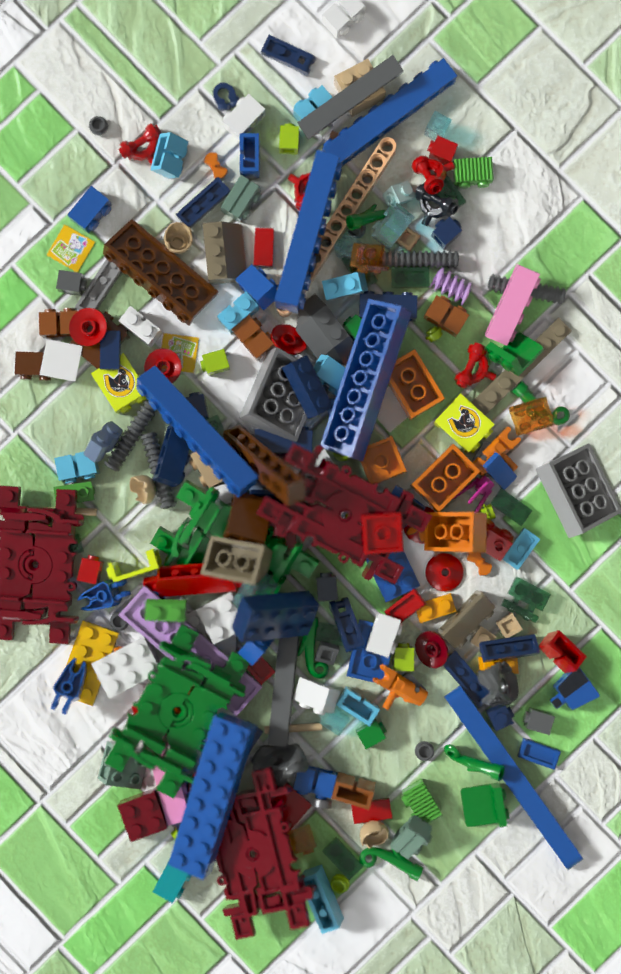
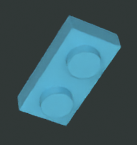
M523 528L502 560L516 570H519L540 538L526 528Z

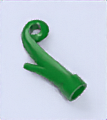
M373 204L368 210L360 214L348 215L346 217V225L352 231L360 229L361 226L389 218L392 225L402 227L406 220L404 215L396 210L374 211L377 204Z
M523 380L513 388L512 392L524 402L533 422L537 420L536 413L554 425H562L569 420L570 412L566 407H557L551 414L529 390V386ZM559 412L564 413V416L561 419L557 418V414Z
M315 617L309 634L302 638L298 649V656L305 650L308 672L311 676L322 679L328 675L329 667L326 663H314L316 631L318 627V617ZM319 666L324 668L321 673L315 670Z
M451 744L444 746L445 754L453 761L468 767L467 771L484 773L489 775L491 779L502 780L505 766L462 755L459 749Z
M378 847L364 849L360 854V863L366 868L373 867L378 856L409 875V878L415 881L419 880L424 868L417 863L414 864L402 856L400 852L397 853L393 849H391L392 853ZM371 854L372 861L367 862L365 857Z

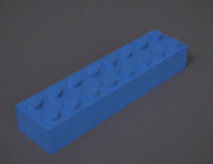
M321 150L316 151L275 296V305L278 309L299 314V310L304 308L306 294L304 292L309 290L311 284V275L309 274L315 270V253L319 254L322 244L320 235L324 236L327 226V219L325 217L330 216L332 209L331 199L335 198L337 191L336 180H340L342 173V163H340L339 155Z
M368 299L320 444L325 450L363 461L412 314L402 306Z
M224 712L214 715L168 865L201 880H204L212 873L257 725Z

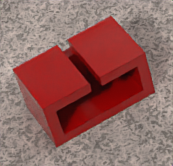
M560 630L548 633L539 644V649L549 659L554 658L553 663L564 673L577 671L587 657Z

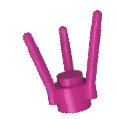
M485 475L481 479L477 477L453 499L475 486L474 488L477 492L470 498L468 504H471L479 495H482L483 498L474 511L479 513L486 499L493 492L491 489L495 486Z

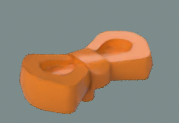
M208 153L205 156L204 163L210 166L214 179L217 177L223 179L227 175L228 170L220 166L217 153Z
M481 552L468 553L467 561L475 563L480 576L488 575L491 572L492 565L485 562Z

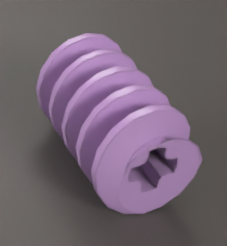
M442 267L435 275L429 288L435 284L434 291L442 288L441 295L448 291V298L450 299L455 295L454 302L462 299L461 305L463 306L471 291L472 283L469 282L464 285V278L458 282V275L451 278V271L444 274L445 268Z

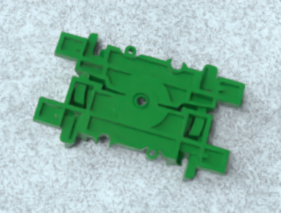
M189 480L184 482L176 498L192 507L189 513L191 518H186L176 535L160 526L150 544L168 554L164 561V566H170L174 558H177L179 555L180 558L176 563L178 565L204 563L210 537L223 538L231 505L218 499L220 495L219 490L210 487L206 492ZM268 526L263 546L273 551L269 569L256 586L237 587L234 598L241 599L242 596L278 593L287 578L285 575H289L292 569L309 579L320 561L302 550L303 543L300 541L297 542L290 555L286 554L287 540L278 535L272 536L275 529L272 526Z
M182 623L171 643L161 641L159 644V649L174 656V659L171 660L164 657L157 666L158 673L155 670L148 672V679L153 682L148 683L139 700L133 702V706L138 709V712L136 714L127 713L128 720L123 729L121 730L117 727L111 729L109 738L115 741L104 761V764L120 772L123 771L130 756L151 770L158 766V769L165 773L156 790L173 799L184 780L193 784L195 776L183 771L182 767L191 771L193 766L196 765L197 749L203 752L204 747L200 746H205L206 742L204 740L207 739L213 717L217 714L218 709L224 708L227 710V704H230L234 694L238 697H245L246 686L239 681L249 665V662L241 655L232 651L224 667L215 664L211 669L212 664L210 660L190 650L199 632ZM185 661H189L186 665L187 669L182 668ZM176 707L181 708L179 714L174 713ZM169 729V731H168V733H167V735H166V740H167V742H168V745H167V748H166V742L163 741L162 739L164 738V736H165L167 730ZM140 741H142L143 743H142V745H141V748H140V750H139L140 753H139V752L136 750V748H137L138 744L140 743Z

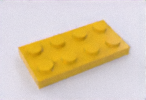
M82 620L67 664L76 658L77 663L73 673H78L83 662H86V678L80 700L78 701L93 706L101 682L92 663L113 653L119 632L86 620Z

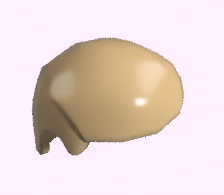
M174 222L168 226L164 234V242L170 252L182 254L188 251L192 245L193 238L189 226L182 222Z
M147 475L131 477L129 482L130 491L138 495L135 500L143 504L151 503L156 494L154 481Z
M376 820L365 823L359 833L362 846L365 844L370 849L373 845L385 843L389 838L387 826Z

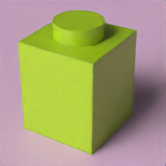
M292 123L280 125L279 154L298 155L299 126Z
M224 349L202 355L203 360L200 361L202 371L207 372L208 376L230 370Z
M398 643V646H396L393 653L394 671H414V647L410 646V643Z

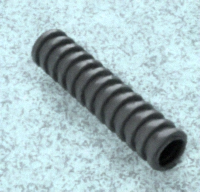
M383 250L382 252L383 268L389 266V268L395 266V268L398 266L401 268L404 266L407 268L410 266L412 268L416 266L418 268H421V266H424V268H427V266H430V268H433V266H436V268H439V266L444 268L445 266H448V268L454 266V268H457L459 263V253L457 251H454V253L448 251V253L442 251V253L440 251H436V253L434 251H430V253L428 251L424 253L419 251L416 253V251L398 252L395 250V252H392V250H389V252H386V250Z
M492 274L488 282V291L494 290L496 293L500 291L503 294L509 279H506V276L501 278L500 275L495 277ZM539 283L537 289L533 288L530 296H533L535 300L541 299V301L547 300V302L552 301L553 303L558 302V304H562L565 299L566 290L564 287L559 289V286L554 288L553 285L549 287L547 284L543 286Z
M147 400L143 401L144 405L140 406L141 410L137 411V416L134 415V421L131 420V425L127 426L128 430L124 431V436L120 437L121 441L117 442L118 445L114 446L115 450L111 451L112 455L108 456V461L104 462L106 466L116 472H119V467L123 466L122 462L126 461L125 458L129 456V451L132 452V447L136 446L135 442L139 441L138 437L142 436V431L146 430L145 427H148V422L152 421L151 417L155 416V411H158L154 410Z
M155 432L144 434L141 437V440L144 441L142 443L145 446L144 451L147 452L145 454L148 457L147 462L150 463L149 468L152 469L150 473L153 476L161 452L159 449L161 445L158 444L159 439L156 438L157 433ZM155 481L156 491H158L157 497H160V500H158L161 503L160 508L167 509L176 506L177 502H174L175 496L172 495L174 491L171 490V486Z

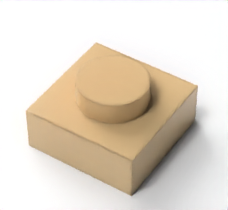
M512 612L496 621L505 638H509L523 630Z
M481 626L472 636L470 642L479 647L480 642L495 640L497 636Z

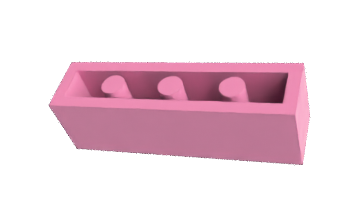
M516 264L484 334L487 338L506 346L509 342L513 341L516 335L515 327L517 324L520 325L524 318L522 312L525 306L528 307L531 303L533 296L530 295L533 288L537 289L541 281L538 272Z
M155 766L152 771L156 785H158L165 772L158 769V766ZM186 782L182 783L174 799L158 791L167 826L180 823L188 801L187 794H189Z

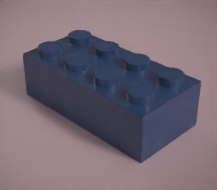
M309 591L242 596L231 628L241 643L306 636L309 634L320 605Z

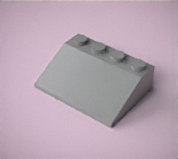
M276 347L266 353L239 419L261 430L297 442L307 416L282 367L297 359Z
M589 443L536 468V472L568 538L583 534L621 513V508Z

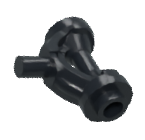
M424 183L419 185L415 191L416 199L420 201L422 212L425 213L421 224L427 227L432 217L436 219L445 215L449 217L454 215L459 208L458 200L454 197L441 198L436 194H428L424 188ZM429 201L438 204L440 208H432Z

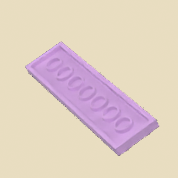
M144 585L121 611L119 616L165 656L173 660L174 656L159 649L161 641L171 643L181 623L197 632L199 631L186 620L184 622L146 621V600L161 598ZM200 632L190 649L210 660L212 664L211 669L215 664L224 667L229 658ZM185 661L182 668L187 669L186 665L189 661ZM246 671L239 681L246 686L245 697H238L234 694L230 704H227L228 710L235 716L244 709L262 688V685Z

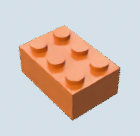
M415 349L396 360L388 385L409 420L419 416L445 399Z
M452 444L410 486L436 512H440L480 470Z
M427 512L432 515V518L425 529L424 551L486 553L487 513Z

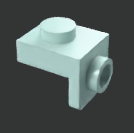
M409 181L392 185L382 194L390 210H394L399 205L413 201L416 198Z

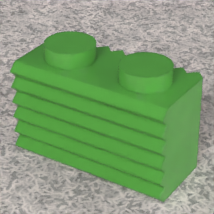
M491 156L454 159L453 161L455 167L453 169L454 186H459V189L470 188V185H478L479 188H485L492 184L494 176Z
M147 599L145 602L146 621L184 622L186 619V600Z
M422 779L402 790L404 796L401 799L406 807L410 806L413 810L411 816L415 814L422 819V822L425 821L428 824L443 816Z

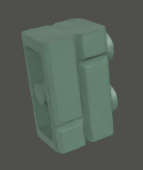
M240 175L221 206L222 212L239 223L243 219L247 220L252 211L250 209L253 203L257 204L261 198L260 186Z
M415 814L412 815L395 833L390 844L391 849L397 853L400 852L407 859H410L414 854L418 855L423 845L427 846L431 841L432 835L430 833L432 826L425 821L422 822V819Z

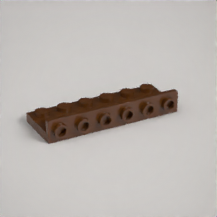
M133 219L104 244L103 254L109 262L117 265L122 273L130 276L136 285L142 286L152 298L161 302L166 310L173 312L179 321L186 323L188 326L218 295L219 291L174 253L170 252L169 249Z

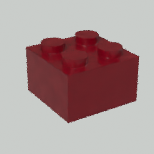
M156 787L123 799L117 805L130 842L163 831L169 827L167 826Z

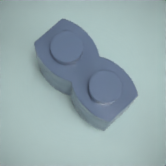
M112 421L107 422L100 431L92 435L84 455L94 463L101 461L106 453L114 449L123 429Z

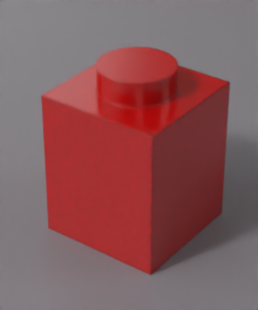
M437 135L435 141L431 140L427 149L430 152L428 158L439 161L442 165L450 163L458 144Z
M94 555L82 558L77 581L95 585L99 584L104 561H99L100 557Z

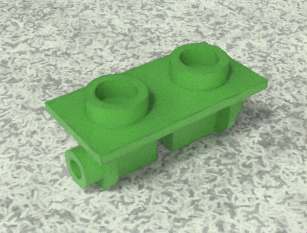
M92 481L53 487L55 501L56 489L77 490V503L95 500L94 486L92 487Z

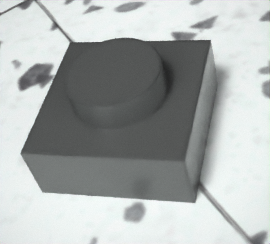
M321 641L315 655V661L334 665L339 652V645Z

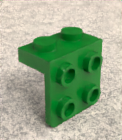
M520 332L516 333L513 341L509 342L507 346L504 345L500 348L492 342L486 346L489 352L488 357L494 363L502 365L505 370L511 371L517 376H520L544 351L542 345Z
M498 782L465 787L460 790L464 820L467 827L497 823L499 827H507V820H510L508 808L504 807V800H507L506 792Z

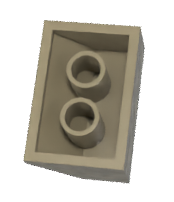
M222 221L202 223L209 283L214 285L236 282L235 279L246 270L242 224Z
M211 536L201 574L256 586L269 569L273 551L262 545Z
M476 590L437 632L454 649L457 647L461 648L467 642L466 637L470 633L475 634L481 627L479 624L484 619L487 621L494 614L493 610L496 607L481 591Z

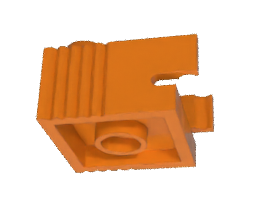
M392 436L368 445L364 459L360 461L371 484L375 482L380 484L407 472Z

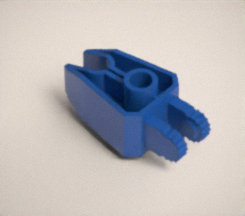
M109 579L83 592L77 600L88 598L91 601L89 605L82 607L81 610L91 611L119 605L123 597L131 595L130 590L120 594L118 586L125 585L127 580L113 582L112 579Z
M76 658L66 665L53 686L56 695L51 709L55 711L61 697L66 698L67 701L62 709V714L67 715L72 702L80 700L86 678V662H83L78 673H73L77 663Z

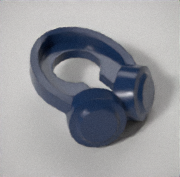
M222 82L213 88V98L218 105V110L228 111L236 107L240 97L236 95L234 88L230 84ZM225 88L229 91L228 98L230 103H226L223 98L218 96L220 89Z

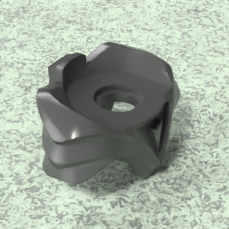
M505 661L478 671L479 683L489 690V694L482 699V703L485 705H510L518 697L517 676L511 672L512 668Z
M297 743L290 744L288 747L263 745L256 751L251 760L253 771L272 767L277 788L285 787L292 773L307 772L309 768L307 758Z

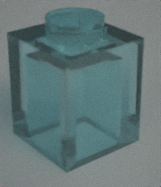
M435 111L426 126L424 135L433 140L436 139L437 135L444 138L452 119Z
M336 708L333 714L325 712V715H319L321 718L320 724L340 736L350 721L347 715Z

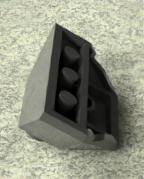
M314 294L305 301L304 308L299 310L296 332L317 360L321 354L328 355L345 366L354 343L328 306Z

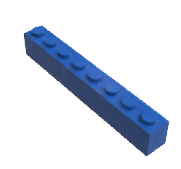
M444 58L439 62L437 60L434 61L424 73L422 71L419 72L409 84L407 82L404 83L394 95L389 94L381 105L373 106L366 116L358 117L350 128L345 127L338 133L339 136L335 139L327 140L323 144L322 151L339 155L340 163H342L343 167L452 86L457 79V74Z
M153 366L137 378L136 389L138 393L149 400L150 406L154 410H158L162 414L163 420L174 427L176 434L187 441L188 447L193 452L196 451L199 454L201 461L206 466L209 465L216 478L223 480L230 493H235L239 498L256 484L258 475L156 366Z

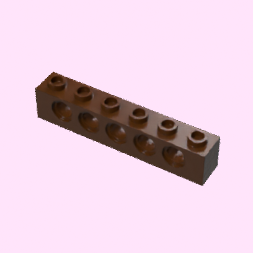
M237 425L223 431L224 440L258 475V480L285 504L290 506L305 499L304 478L243 427Z

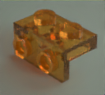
M354 243L350 266L356 267L357 271L362 273H368L369 270L377 274H381V271H388L389 267L382 265L385 246L381 244Z
M546 396L509 407V413L515 425L517 436L554 426L553 414Z
M310 824L286 832L289 834L294 855L303 852V855L315 852L314 848L317 847V843L315 842Z

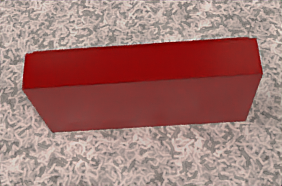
M255 228L254 267H273L274 228Z
M414 588L384 612L386 615L400 619L401 624L427 603L416 588Z
M389 798L372 800L369 810L351 805L354 824L392 818Z

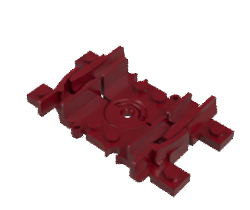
M293 443L284 461L300 469L298 474L304 478L305 482L304 500L312 504L317 500L327 506L318 503L311 506L309 503L302 501L288 506L285 503L281 504L265 496L256 514L277 524L274 532L280 537H285L288 531L300 536L303 542L306 537H313L312 547L318 545L334 554L339 553L338 559L341 563H346L350 558L352 563L361 567L366 559H369L362 573L364 579L371 580L375 574L396 584L404 566L389 559L390 553L364 555L361 515L400 511L402 513V529H404L405 525H408L422 533L426 529L432 515L412 505L411 502L414 499V495L406 489L402 491L400 497L389 492L387 487H385L382 493H378L376 489L379 484L377 482L371 484L356 475L349 476L352 470L347 465L342 466L341 471H339L337 465L323 458L319 466H317L316 462L324 449L322 445H317L312 453ZM308 473L316 477V479L313 481V479H310L305 475ZM347 511L348 517L342 518V512Z
M1 485L0 516H3L2 519L5 520H0V640H13L15 621H22L23 625L50 624L49 643L69 644L71 624H76L79 616L60 615V612L68 611L72 605V594L69 591L77 589V583L75 581L70 582L74 572V557L78 554V552L70 550V545L78 543L75 539L76 527L84 525V516L82 514H75L77 510V490L56 489L55 508L20 506L21 486ZM34 561H37L39 563V566L37 568L33 567Z
M272 767L251 772L255 789L244 790L236 795L216 858L218 870L222 873L217 878L218 885H226L224 889L226 900H238V903L229 904L222 909L225 916H231L230 919L236 940L256 935L252 916L258 915L260 908L262 914L286 910L290 930L305 928L311 925L305 900L313 898V893L317 887L316 885L305 886L303 881L304 874L299 875L301 869L296 870L292 867V862H296L298 857L294 855L289 834L286 833L290 830L291 823L287 820L282 822L284 817L283 811L287 809V805H284L283 799L273 800L276 796L289 794L292 791V787L277 788ZM251 850L256 852V857L250 855Z

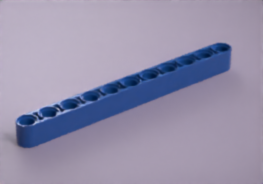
M459 685L444 696L492 764L497 763L505 766V773L502 779L566 869L569 870L583 860L581 854Z

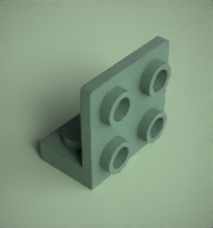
M107 741L97 778L107 786L141 789L147 767L131 756L122 772L104 764L107 755L115 743Z

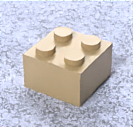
M369 59L334 76V86L338 93L373 69ZM384 87L348 111L350 116L353 117L382 102L386 94Z

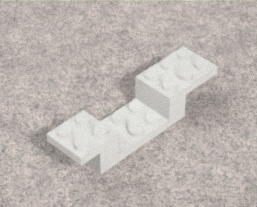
M229 592L186 614L185 620L214 645L235 634L231 626L238 609V604L232 592ZM142 637L92 663V666L110 699L147 680L149 671L155 670L158 673V664L162 658L167 656L146 638Z

